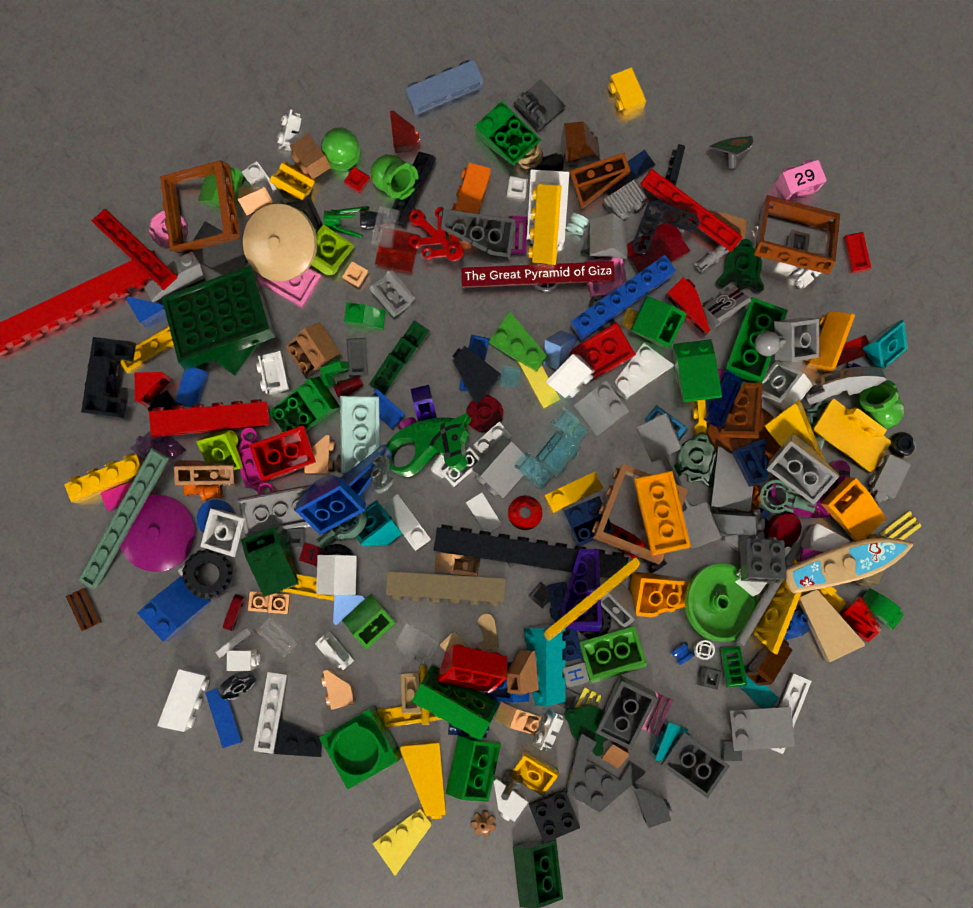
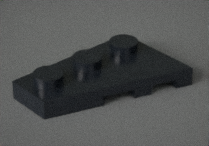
M280 719L274 754L322 757L323 744L319 739L321 735Z

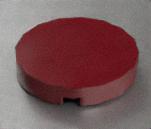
M486 395L478 406L471 401L466 409L468 417H471L469 425L479 433H487L498 422L502 423L504 411L502 405L490 395Z
M789 512L778 513L769 520L765 532L767 537H776L777 540L784 541L786 548L788 546L791 547L798 540L802 525L796 515Z

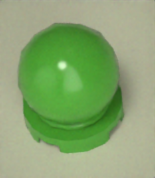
M343 127L333 128L323 137L321 151L326 156L333 170L339 172L348 171L355 164H358L361 157V149L356 136L350 130Z
M385 154L378 157L371 166L372 182L391 198L403 200L415 190L413 186L415 180H418V171L413 165L403 161L400 157Z
M886 380L878 386L869 387L859 393V401L862 408L865 409L866 415L885 429H890L899 424L904 416V405L899 398V392L895 383Z

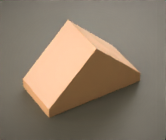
M242 186L239 188L238 201L246 215L273 204L265 187Z

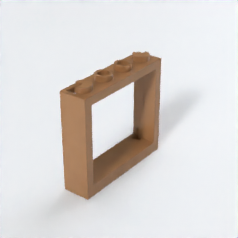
M622 464L620 468L615 469L612 476L615 481L613 486L609 485L605 495L608 497L606 504L602 503L599 510L601 518L593 526L592 532L595 533L593 539L660 564L665 553L652 556L651 551L603 532L624 475L627 474L634 478L651 475ZM676 485L682 507L688 489Z

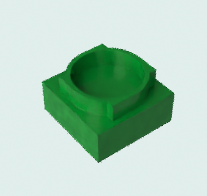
M375 706L368 708L319 737L347 790L397 763L403 757Z

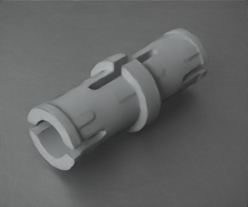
M719 244L713 250L707 251L703 258L695 262V266L702 273L713 263H718L719 259L729 251Z

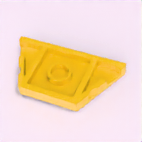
M785 588L777 590L752 632L774 654H778L802 592L792 593L790 589L787 590Z

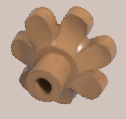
M483 811L482 815L478 812L474 814L476 821H471V827L476 828V835L483 833L484 837H488L490 835L489 830L495 831L496 825L492 824L496 821L494 815L488 817V811Z

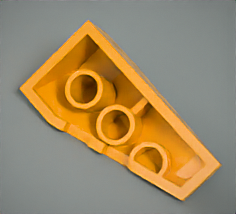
M633 572L629 591L633 597L636 616L655 617L659 616L660 613H670L675 611V609L685 607V593L691 579Z

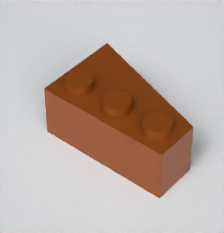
M625 153L570 171V178L581 210L629 175L630 168Z

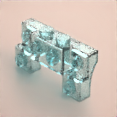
M563 407L561 408L563 414L557 421L554 419L551 421L559 430L555 432L535 458L526 452L524 456L527 458L522 465H515V468L540 490H543L553 476L558 477L564 472L567 464L576 457L581 448L579 443L589 432L580 423L578 418Z

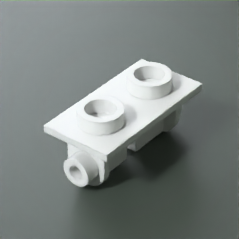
M292 109L283 114L281 119L283 128L277 137L279 150L285 146L287 151H292L289 145L297 141L298 135L291 132H299L302 119L298 113L291 115Z
M798 267L793 271L789 279L797 281L795 285L801 289L814 280L811 273L816 277L821 273Z
M330 631L315 643L339 673L354 661Z
M548 709L542 718L539 731L534 736L533 745L540 750L548 752L556 739V736L551 734V732H559L564 722L562 720L564 716Z

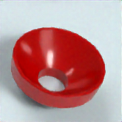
M519 496L509 505V521L520 530L533 529L542 519L541 504L531 496ZM526 506L531 509L530 517L523 518L520 515L522 507Z

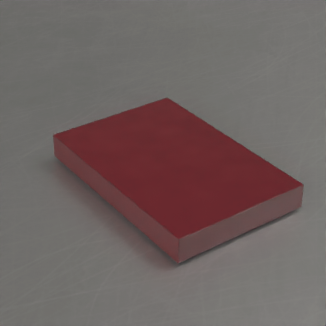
M667 223L657 227L650 248L645 254H637L633 250V241L627 243V257L637 274L664 255L672 263L690 253V249L677 227ZM640 236L642 237L641 242H637L635 245L638 247V251L646 249L644 241L645 239L649 241L650 236Z

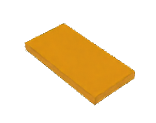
M673 471L634 478L651 555L690 548L691 544Z

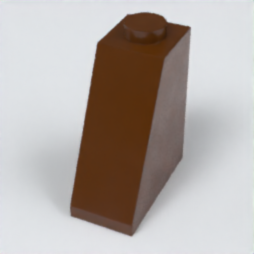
M783 639L778 654H774L765 646L745 670L746 676L757 686L771 685L793 651L789 647V643Z

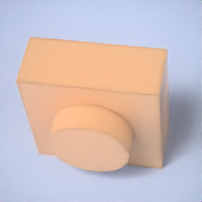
M351 262L342 278L359 288L369 272L358 264Z

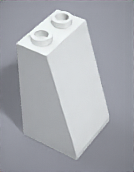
M530 170L527 240L533 243V239L530 238V228L534 227L535 219H531L532 207L536 208V200L532 199L533 188H537V184L560 185L562 187L557 245H560V241L565 242L569 172Z

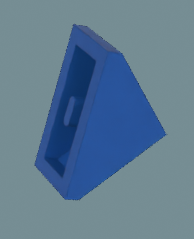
M127 296L128 304L139 322L144 326L166 314L162 304Z

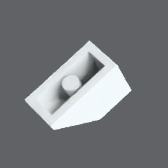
M496 776L494 778L498 810L500 811L499 815L507 821L511 819L515 822L527 805L528 799L513 789L508 800H503L501 795L506 784Z

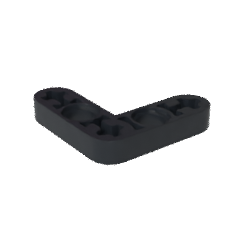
M651 201L646 206L634 238L633 250L637 254H645L649 250L659 221L687 231H693L699 226V218L695 214L665 203ZM654 204H657L660 210H663V207H667L664 219L660 218L661 213L656 212L655 215H652L649 207H653ZM671 210L678 213L677 220L673 222L667 219V213ZM681 213L686 214L684 216L685 219L693 217L696 225L688 228L686 222L682 221V225L677 224L681 219ZM645 222L652 223V232L645 233L642 230ZM639 233L644 236H650L649 241L647 239L644 241L646 249L638 251V247L635 246L642 239V237H638Z

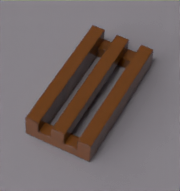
M85 588L66 596L81 631L101 623ZM80 594H82L94 622H91L79 596ZM74 597H75V599H76V601H77V604H78V606H79V608H80V610H81V612H82V614H83V617H84V619H85L87 625H85V623H84V621H83V619H82V617H81V614H80V612H79V610H78V608H77V606H76V604H75V601H74V599H73Z

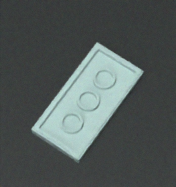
M340 396L341 473H347L380 447L379 396Z

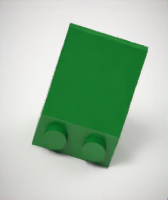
M712 340L673 344L672 359L683 402L722 398Z

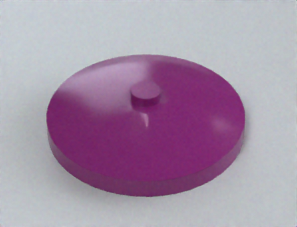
M149 495L120 546L121 551L129 562L140 569L151 572L173 569L189 556L196 540L194 518L188 508L180 501L165 495Z

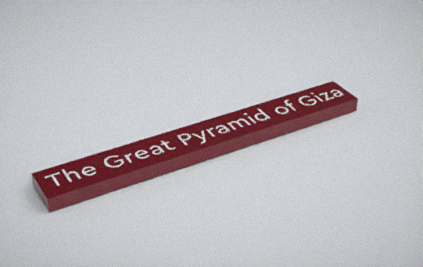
M614 261L461 268L462 288L615 281Z

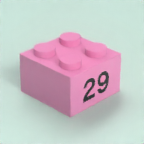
M807 160L801 163L799 167L794 168V166L785 168L783 173L779 175L775 185L780 198L792 201L818 192L827 180L819 160L813 162L812 160Z

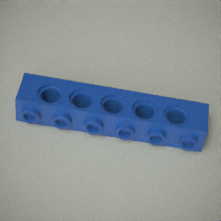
M665 255L571 320L570 326L578 337L583 340L674 276L676 269Z

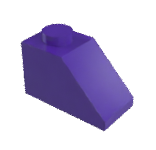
M429 385L410 389L418 422L437 418Z

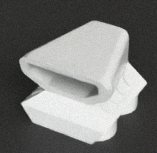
M811 524L805 533L801 546L805 549L826 552L849 544L850 540L820 524ZM801 551L799 552L798 556L796 557V560L799 561V562H800Z

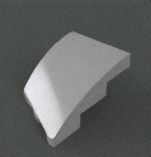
M718 446L711 506L750 511L753 486H748L734 456L724 450L723 447Z

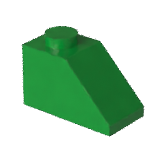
M346 302L344 322L349 326L384 330L386 310L365 304Z

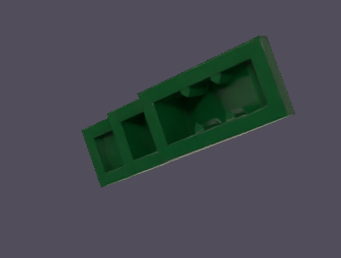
M414 320L392 352L388 354L369 385L375 389L377 388L385 395L430 333V330Z

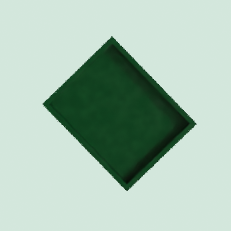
M251 265L162 297L177 360L184 370L275 338L259 279Z

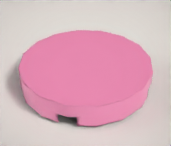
M163 210L151 219L149 233L159 246L170 248L168 231L165 226L166 216ZM180 215L183 240H185L188 233V225Z

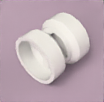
M700 639L694 643L693 652L696 657L707 660L714 655L715 647L710 641Z

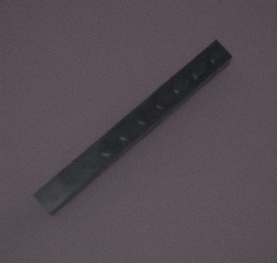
M441 524V528L437 527L433 551L572 573L579 549H586V547L575 545V548L571 549L567 548V544L556 542V545L553 546L548 545V541L537 539V542L534 543L529 542V538L518 536L517 540L510 539V535L499 533L498 537L491 536V532L480 530L479 534L471 533L472 529L461 527L460 531L452 530L453 526ZM599 549L600 577L611 578L628 564L629 558L624 557V553L613 552L612 555L605 554V550Z

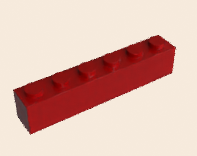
M262 399L251 400V403L243 404V401H233L231 405H223V402L212 403V406L204 407V404L192 405V408L184 409V406H174L172 410H164V407L153 408V411L149 412L151 437L269 426L267 402H262Z

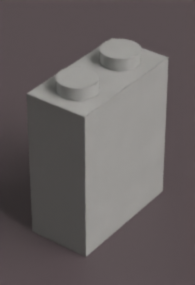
M502 435L472 468V471L477 474L475 478L482 485L485 483L488 485L486 489L494 496L498 494L504 498L534 463L512 441Z

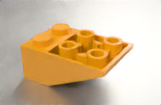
M854 477L845 478L820 503L855 542L865 540L887 519L869 491Z

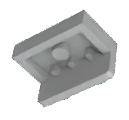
M389 270L385 277L370 287L371 292L393 317L410 307L415 299L412 291L402 283L400 277L392 270Z

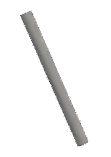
M793 543L790 552L785 557V570L792 566L802 549V546L798 543ZM782 582L770 583L738 636L736 640L738 644L745 646Z

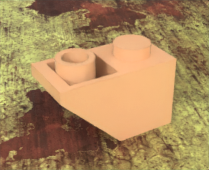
M325 435L312 447L316 463L306 466L304 473L328 475L330 471H333L334 460L331 459V452H334L335 440H332L330 435Z
M330 669L324 670L321 680L323 687H327L328 694H325L327 706L330 705L332 710L354 705L356 700L352 683Z
M501 702L494 720L509 728L535 735L542 717L514 705Z

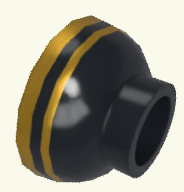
M896 432L889 438L891 444L888 450L891 455L904 459L911 456L915 451V440L909 433Z

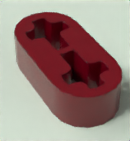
M234 595L223 623V629L234 630L245 602L244 596Z

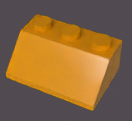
M828 311L825 315L821 316L819 326H821L819 330V357L806 359L805 361H808L806 367L824 374L836 368L853 323L854 314Z

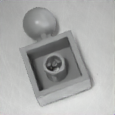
M795 318L774 321V332L764 331L760 333L755 340V348L763 356L775 354V360L794 362L818 358L819 319Z

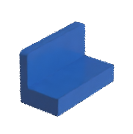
M376 388L372 396H379V418L394 430L405 418V414Z

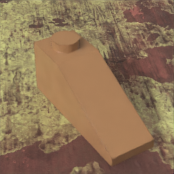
M198 460L176 461L174 465L175 485L234 484L233 464Z

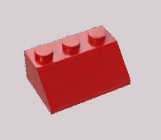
M460 644L452 645L445 652L437 682L491 693L507 679V656L500 655L497 652H485L479 648H467Z

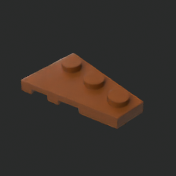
M763 383L742 384L731 413L727 416L724 428L720 431V438H759Z

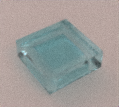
M503 366L500 386L519 388L522 369Z

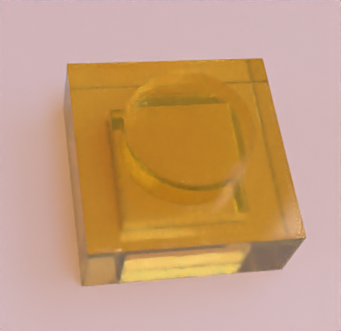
M627 308L620 326L630 330L638 311Z

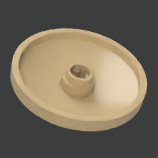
M286 204L267 205L256 211L246 224L243 233L244 254L253 269L266 279L273 281L295 279L308 270L315 258L317 236L314 226L301 210Z

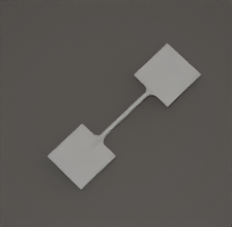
M667 413L638 426L637 429L651 461L654 462L660 458H665L670 470L673 471L676 484L683 487L671 460V454L682 449V446ZM686 495L684 502L687 509L683 511L691 550L722 538L707 502L693 506Z

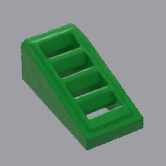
M741 647L721 648L725 687L747 686ZM726 653H737V656L727 657ZM728 661H738V664L728 665ZM729 669H739V672H729ZM740 676V680L731 681V677Z

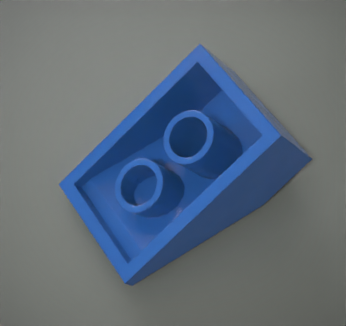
M180 576L151 599L137 614L165 642L169 641L211 600L194 596L186 588L183 578Z

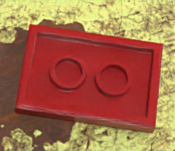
M618 322L575 346L569 353L570 356L572 354L580 355L595 371L592 374L594 377L590 382L636 356Z

